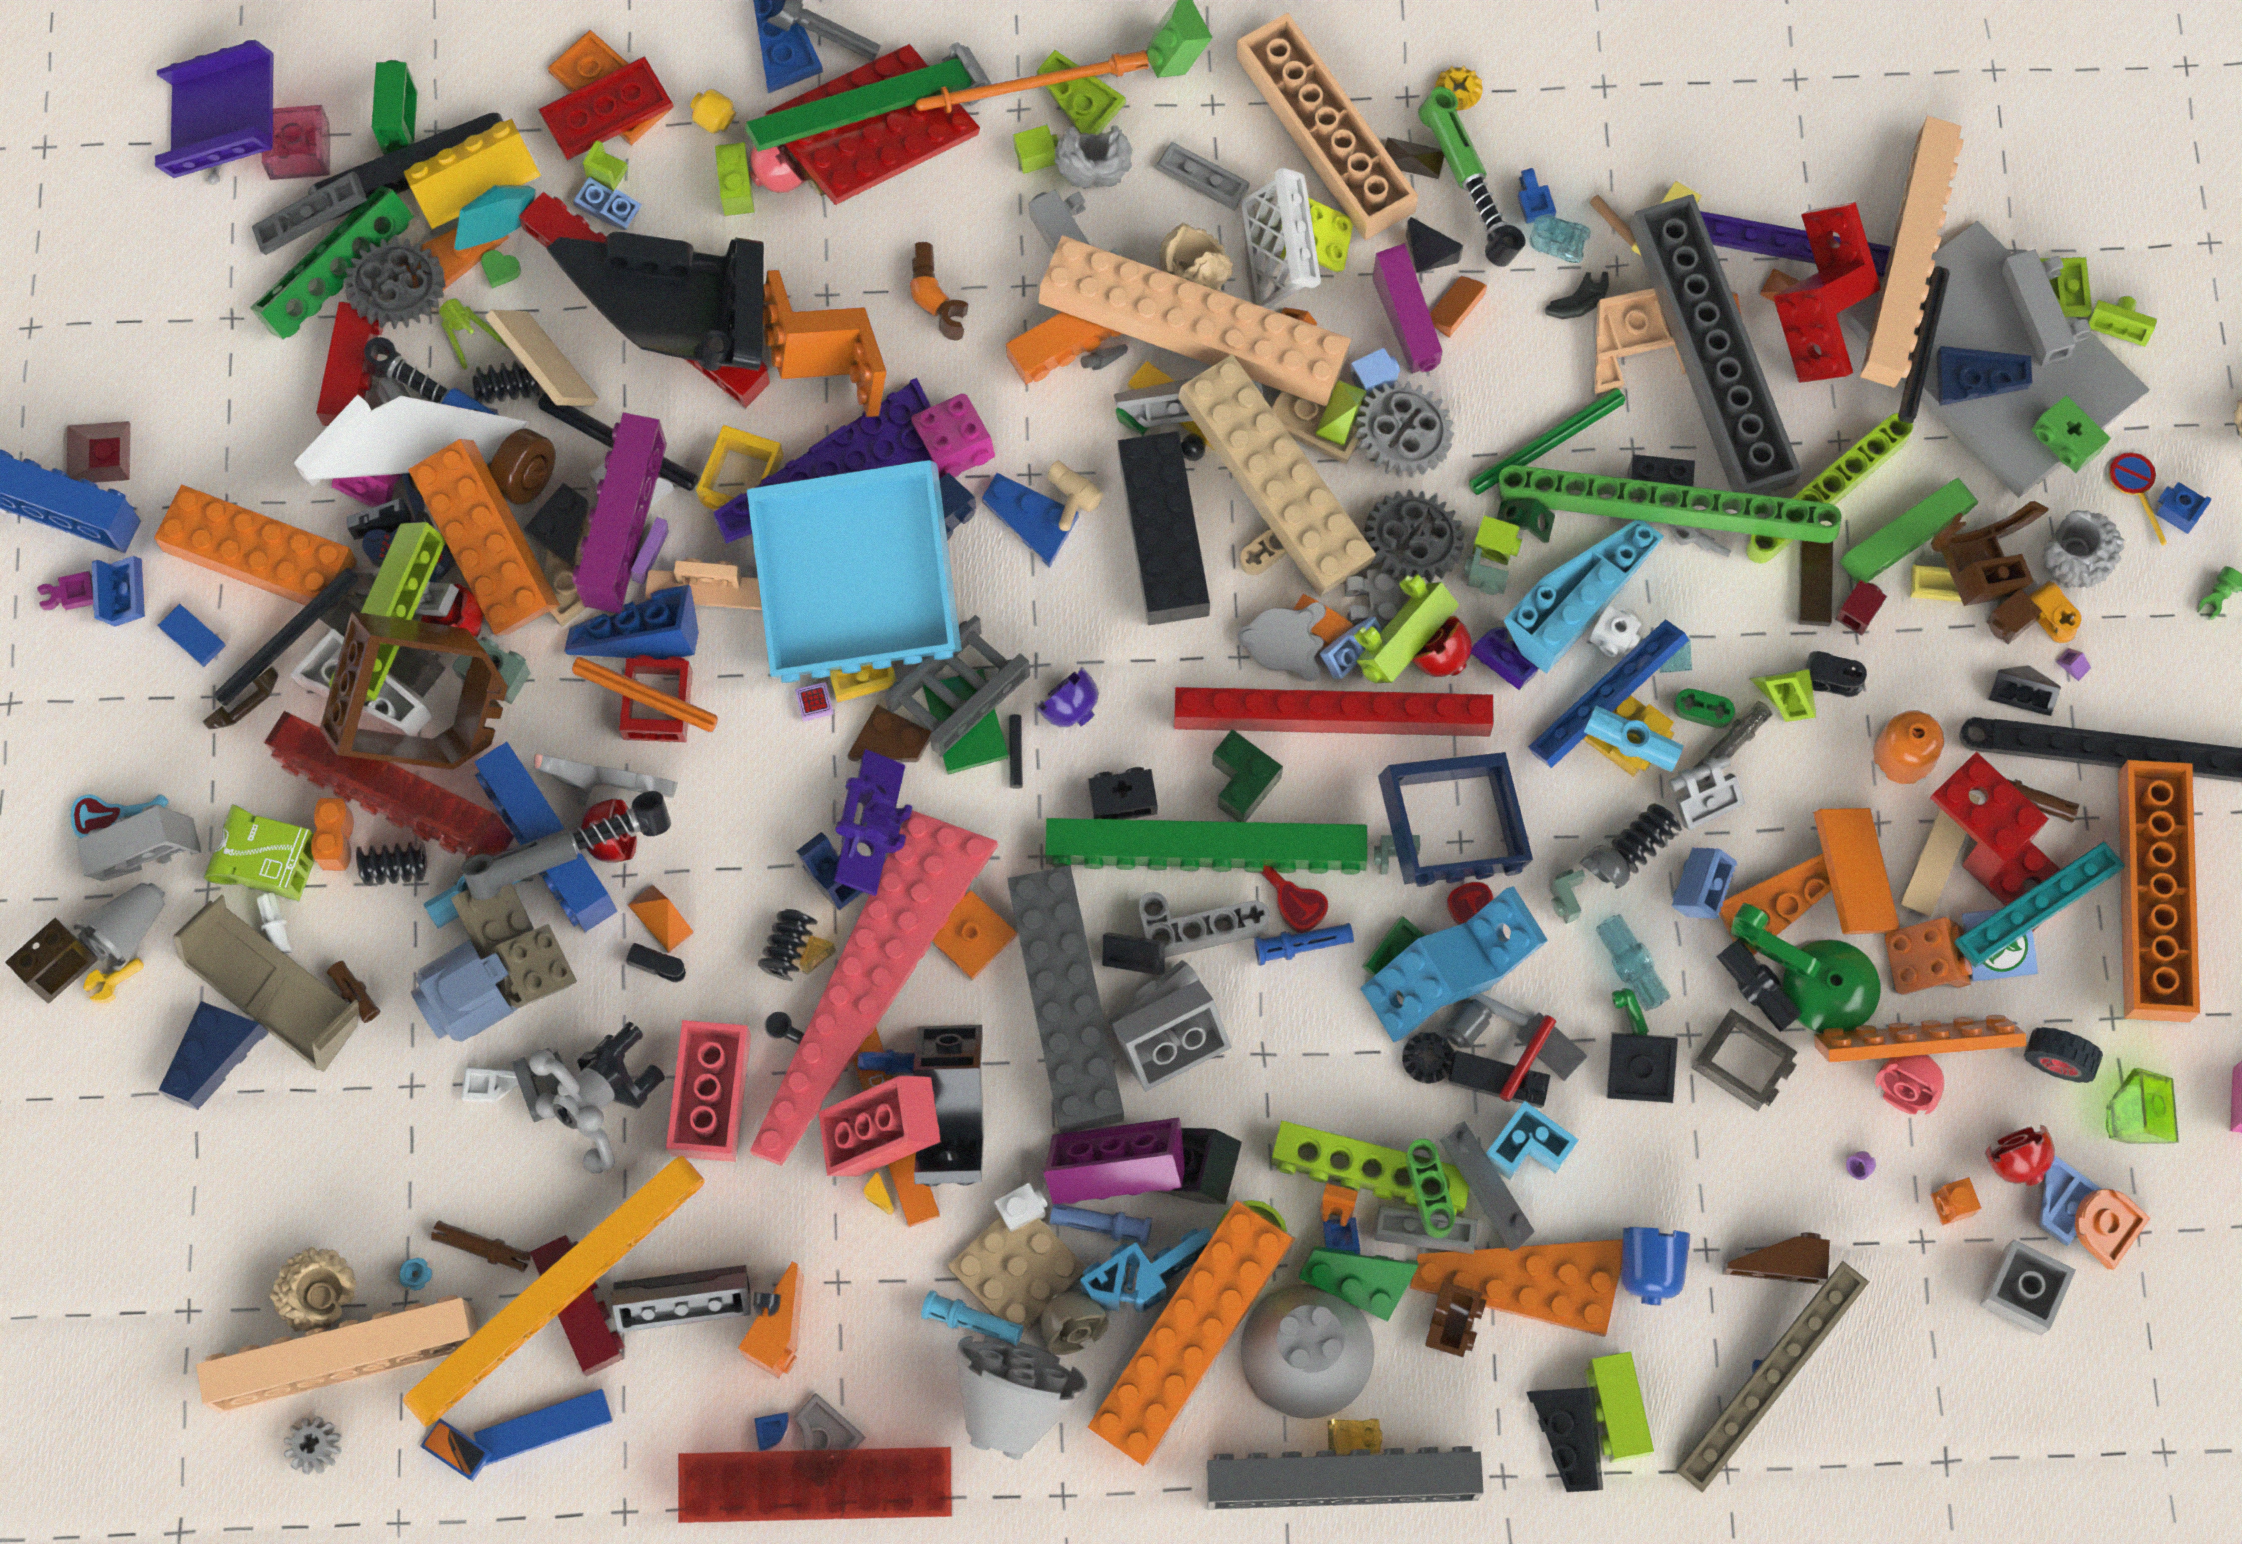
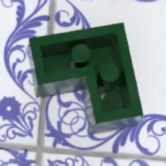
M1233 729L1213 752L1212 765L1231 778V781L1218 795V808L1237 822H1246L1282 778L1283 766Z

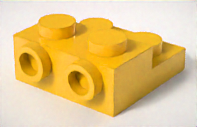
M1631 695L1612 712L1629 721H1642L1651 731L1666 738L1672 739L1675 734L1671 731L1675 723L1651 704H1648L1646 707ZM1588 734L1583 739L1632 777L1640 769L1645 772L1652 764L1637 756H1625L1618 747ZM1627 734V739L1631 743H1641V739L1636 734Z

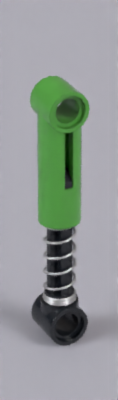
M1436 87L1418 109L1419 118L1423 124L1432 129L1459 187L1469 191V200L1475 202L1474 210L1480 213L1478 218L1481 222L1485 223L1484 231L1487 232L1486 257L1496 266H1508L1525 246V236L1517 227L1502 221L1503 213H1498L1497 211L1498 203L1493 202L1491 198L1493 193L1488 192L1486 188L1488 183L1483 182L1487 176L1485 168L1456 111L1458 107L1457 97L1451 90L1445 87Z

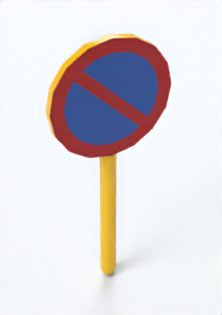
M2133 452L2123 453L2116 457L2110 465V481L2119 491L2139 496L2161 545H2166L2165 536L2144 494L2155 483V467L2149 459L2141 454Z

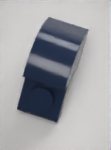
M822 832L796 851L803 862L802 867L810 879L838 910H841L863 893L834 881L839 856L829 839Z

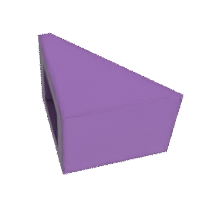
M2070 648L2056 661L2078 681L2091 669L2083 652Z

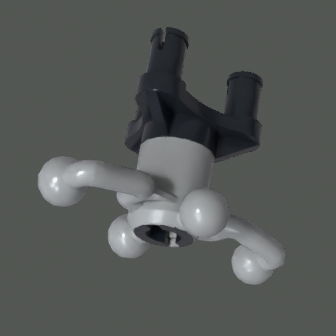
M627 1022L615 1036L607 1034L591 1052L586 1051L577 1060L581 1072L575 1078L561 1062L555 1060L554 1055L548 1050L534 1052L529 1061L530 1068L536 1075L545 1076L553 1073L560 1081L557 1086V1095L544 1093L538 1097L535 1104L537 1113L545 1119L557 1116L567 1127L578 1129L584 1136L594 1139L597 1148L588 1150L583 1157L585 1169L593 1174L610 1170L615 1164L609 1139L601 1128L604 1122L602 1110L611 1101L639 1109L648 1100L647 1096L665 1080L663 1072L652 1064L634 1082L630 1078L623 1059L625 1058V1053L638 1040L643 1038L642 1031L638 1026L631 1030L634 1026L632 1022Z

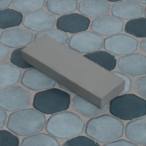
M1174 142L1170 143L1157 163L1158 171L1232 210L1236 209L1250 186V182Z
M1379 1206L1375 1240L1474 1254L1478 1219L1455 1216L1451 1232L1443 1238H1434L1426 1233L1419 1211ZM1435 1213L1430 1217L1435 1227L1443 1228L1448 1225V1220L1443 1214Z

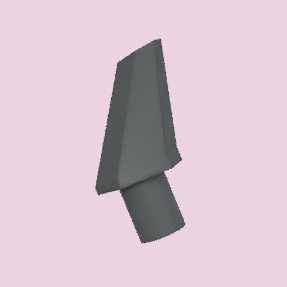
M1124 344L1082 356L1080 360L1081 366L1083 368L1092 367L1093 370L1103 369L1126 354L1128 347Z

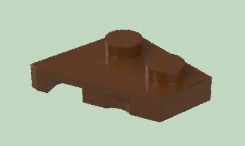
M876 705L847 756L851 761H858V759H862L863 751L867 749L892 760L918 762L930 742L931 731L895 713L891 714L887 709Z

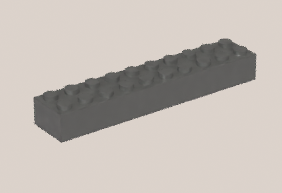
M1691 194L1636 211L1630 223V228L1732 492L1762 495L1794 485L1802 474L1694 195Z

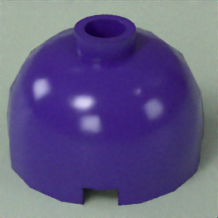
M1080 667L1077 674L1074 671L1048 693L1050 696L1045 702L1041 700L1035 707L1053 725L1070 727L1078 723L1082 727L1095 715L1092 709L1098 702L1099 693L1097 685L1083 667Z

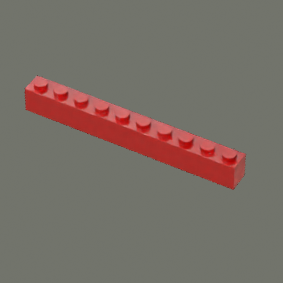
M544 191L519 215L523 230L546 249L560 236L604 243L606 239L603 233L598 232L596 234L589 228L588 222L579 214L574 216L567 211L568 208L562 200L556 196L551 198ZM684 359L745 409L770 384L767 372L768 367L762 360L758 371L722 366L718 370L710 371L701 367L698 361Z
M1175 687L1174 729L1231 731L1233 729L1234 731L1490 737L1494 725L1493 694Z

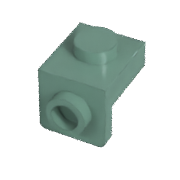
M1476 547L1474 557L1468 556L1464 574L1470 575L1467 586L1479 588L1481 592L1490 595L1504 594L1509 571L1479 565L1482 548Z
M1381 835L1379 846H1374V865H1380V874L1383 875L1388 872V857H1397L1392 835ZM1412 835L1418 856L1420 851V835Z
M1570 869L1558 874L1550 889L1554 897L1551 899L1554 911L1558 917L1563 916L1566 924L1578 920L1582 911L1571 888L1583 883L1585 878L1583 870L1574 872Z

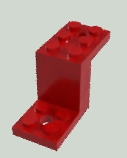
M1856 202L1808 210L1801 214L1818 273L1773 296L1799 383L1846 377L1853 373L1836 314L1881 290ZM1833 231L1840 236V244L1834 239ZM1814 344L1820 347L1821 355L1815 351Z
M1977 751L1931 795L1930 799L1978 843L1961 866L2004 906H2007L2027 892L2024 888V881L2034 880L2040 884L2061 870L2031 842L2049 818ZM1972 790L1982 792L1986 799L1985 803L1980 805L1973 803L1969 798V792Z

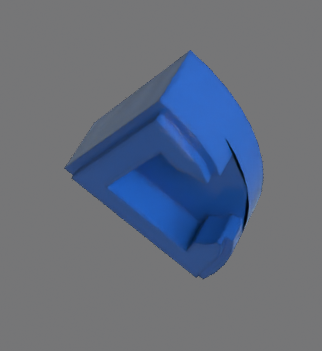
M788 1412L754 1418L760 1453L774 1448L783 1439L789 1423Z

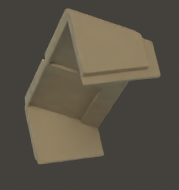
M222 894L214 902L210 900L174 934L178 958L185 963L186 967L244 1013L252 1016L254 1021L260 1023L268 1032L316 1070L324 1072L357 1028L359 1006L356 999L349 1005L227 909L225 898Z

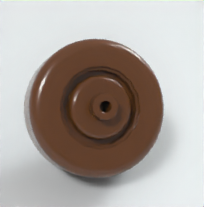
M526 428L511 433L501 443L492 459L489 471L506 501L514 505H525L533 501L543 491L551 478L555 466L556 452L554 445L547 437Z

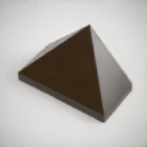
M1390 137L1387 138L1385 149L1400 171L1439 179L1445 157L1441 149Z

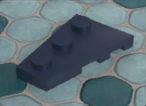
M1940 346L1937 351L1939 406L2028 389L2033 383L2031 356L1945 346Z

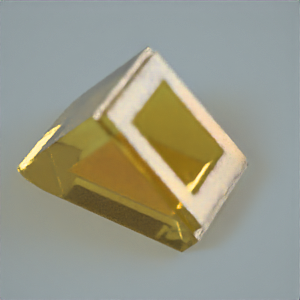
M811 935L799 963L802 972L808 975L836 952L834 943Z

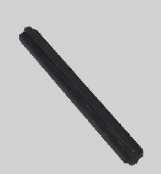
M1941 266L1935 267L1930 277L1929 292L1924 303V313L1917 333L1918 339L1911 358L1912 365L1906 379L1898 413V419L1907 424L1913 423L1917 416L1950 275L1949 270Z
M547 393L541 396L538 401L541 410L613 449L615 442L612 439L613 428L573 406L556 405ZM663 457L659 475L688 491H692L699 480L697 474Z
M350 568L344 569L215 692L214 696L217 701L227 706L358 582L359 578L356 573Z

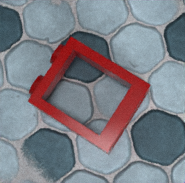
M647 655L635 656V659L626 658L624 676L634 680L636 674L680 675L678 699L690 703L693 671L689 661L676 656L667 657L666 660L654 659ZM622 695L619 731L623 740L687 742V722L677 718L676 720L632 718L633 699Z

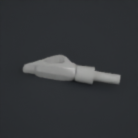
M1668 524L1680 545H1687L1693 542L1707 551L1712 549L1729 557L1731 550L1714 542L1715 538L1704 533L1701 534L1690 526ZM1678 531H1681V532L1684 533L1687 537H1686V538H1682V537L1679 536V534H1678L1677 532H1678Z

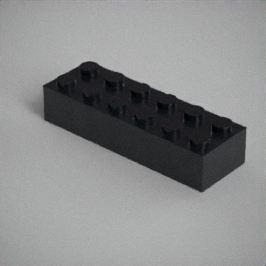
M1179 431L1118 440V458L1148 626L1209 616L1210 600Z

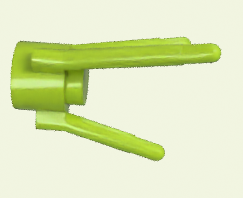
M450 299L440 307L439 314L444 320L441 326L446 331L464 370L468 368V365L453 329L460 331L465 328L469 334H473L474 329L469 324L470 319L503 346L509 348L492 327L474 314L469 306L464 307L458 299Z

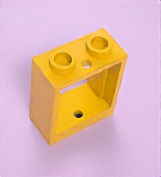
M723 425L696 488L700 502L709 509L717 510L735 498L713 491L729 450L768 462L762 475V480L768 475L771 477L777 473L784 457L781 443Z

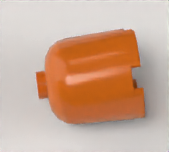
M1919 710L1900 713L1894 716L1878 735L1873 747L1874 762L1879 765L1889 780L1899 784H1914L1918 780L1925 778L1934 769L1944 747L1943 730L1938 721L1930 714Z

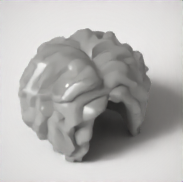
M1117 125L1111 126V131L1106 134L1100 133L1098 135L1092 133L1090 135L1088 133L1080 134L1075 126H1072L1071 128H1066V134H1063L1058 141V146L1055 147L1056 158L1054 161L1059 168V172L1072 183V186L1084 189L1092 185L1096 187H1112L1120 183L1121 178L1132 167L1131 155L1133 149L1128 142L1127 136L1122 134V130Z
M2073 510L2065 516L2066 519L2061 522L2056 531L2055 538L2057 542L2049 541L2048 544L2044 545L2045 554L2042 557L2045 560L2044 566L2051 571L2053 579L2059 580L2064 584L2065 588L2071 586L2090 588L2101 581H2106L2109 574L2113 572L2115 565L2121 561L2119 553L2124 549L2123 543L2125 540L2120 537V532L2116 530V524L2109 521L2107 516H2102L2100 513H2091L2088 510Z

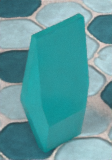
M494 185L460 210L454 248L458 251L498 240L522 226L519 215L534 201L536 189L531 186Z

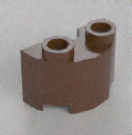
M1443 1281L1425 1346L1463 1358L1466 1350L1472 1352L1477 1332L1471 1331L1474 1318H1482L1486 1300L1481 1299L1482 1293Z

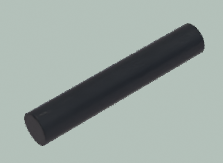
M1018 714L1009 716L1010 788L1013 789L1023 787L1022 716Z

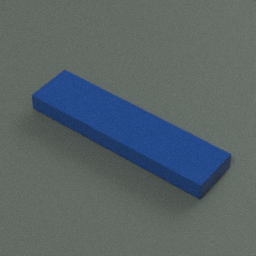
M599 1389L474 1433L476 1443L492 1453V1456L485 1464V1466L612 1423L613 1419L603 1389Z

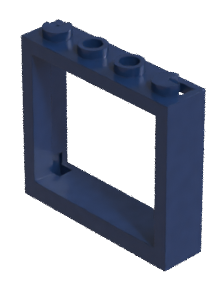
M1506 752L1388 765L1379 774L1378 779L1404 885L1416 883L1417 887H1424L1438 880H1446V883H1456L1470 876H1475L1477 880H1482L1494 876L1495 873L1503 872L1505 876H1513L1522 873V869L1533 860ZM1488 776L1509 856L1420 867L1400 786Z

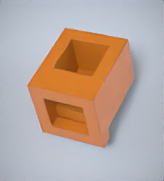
M1970 1177L1946 1184L1938 1192L1930 1194L1942 1226L1972 1217L1982 1209Z

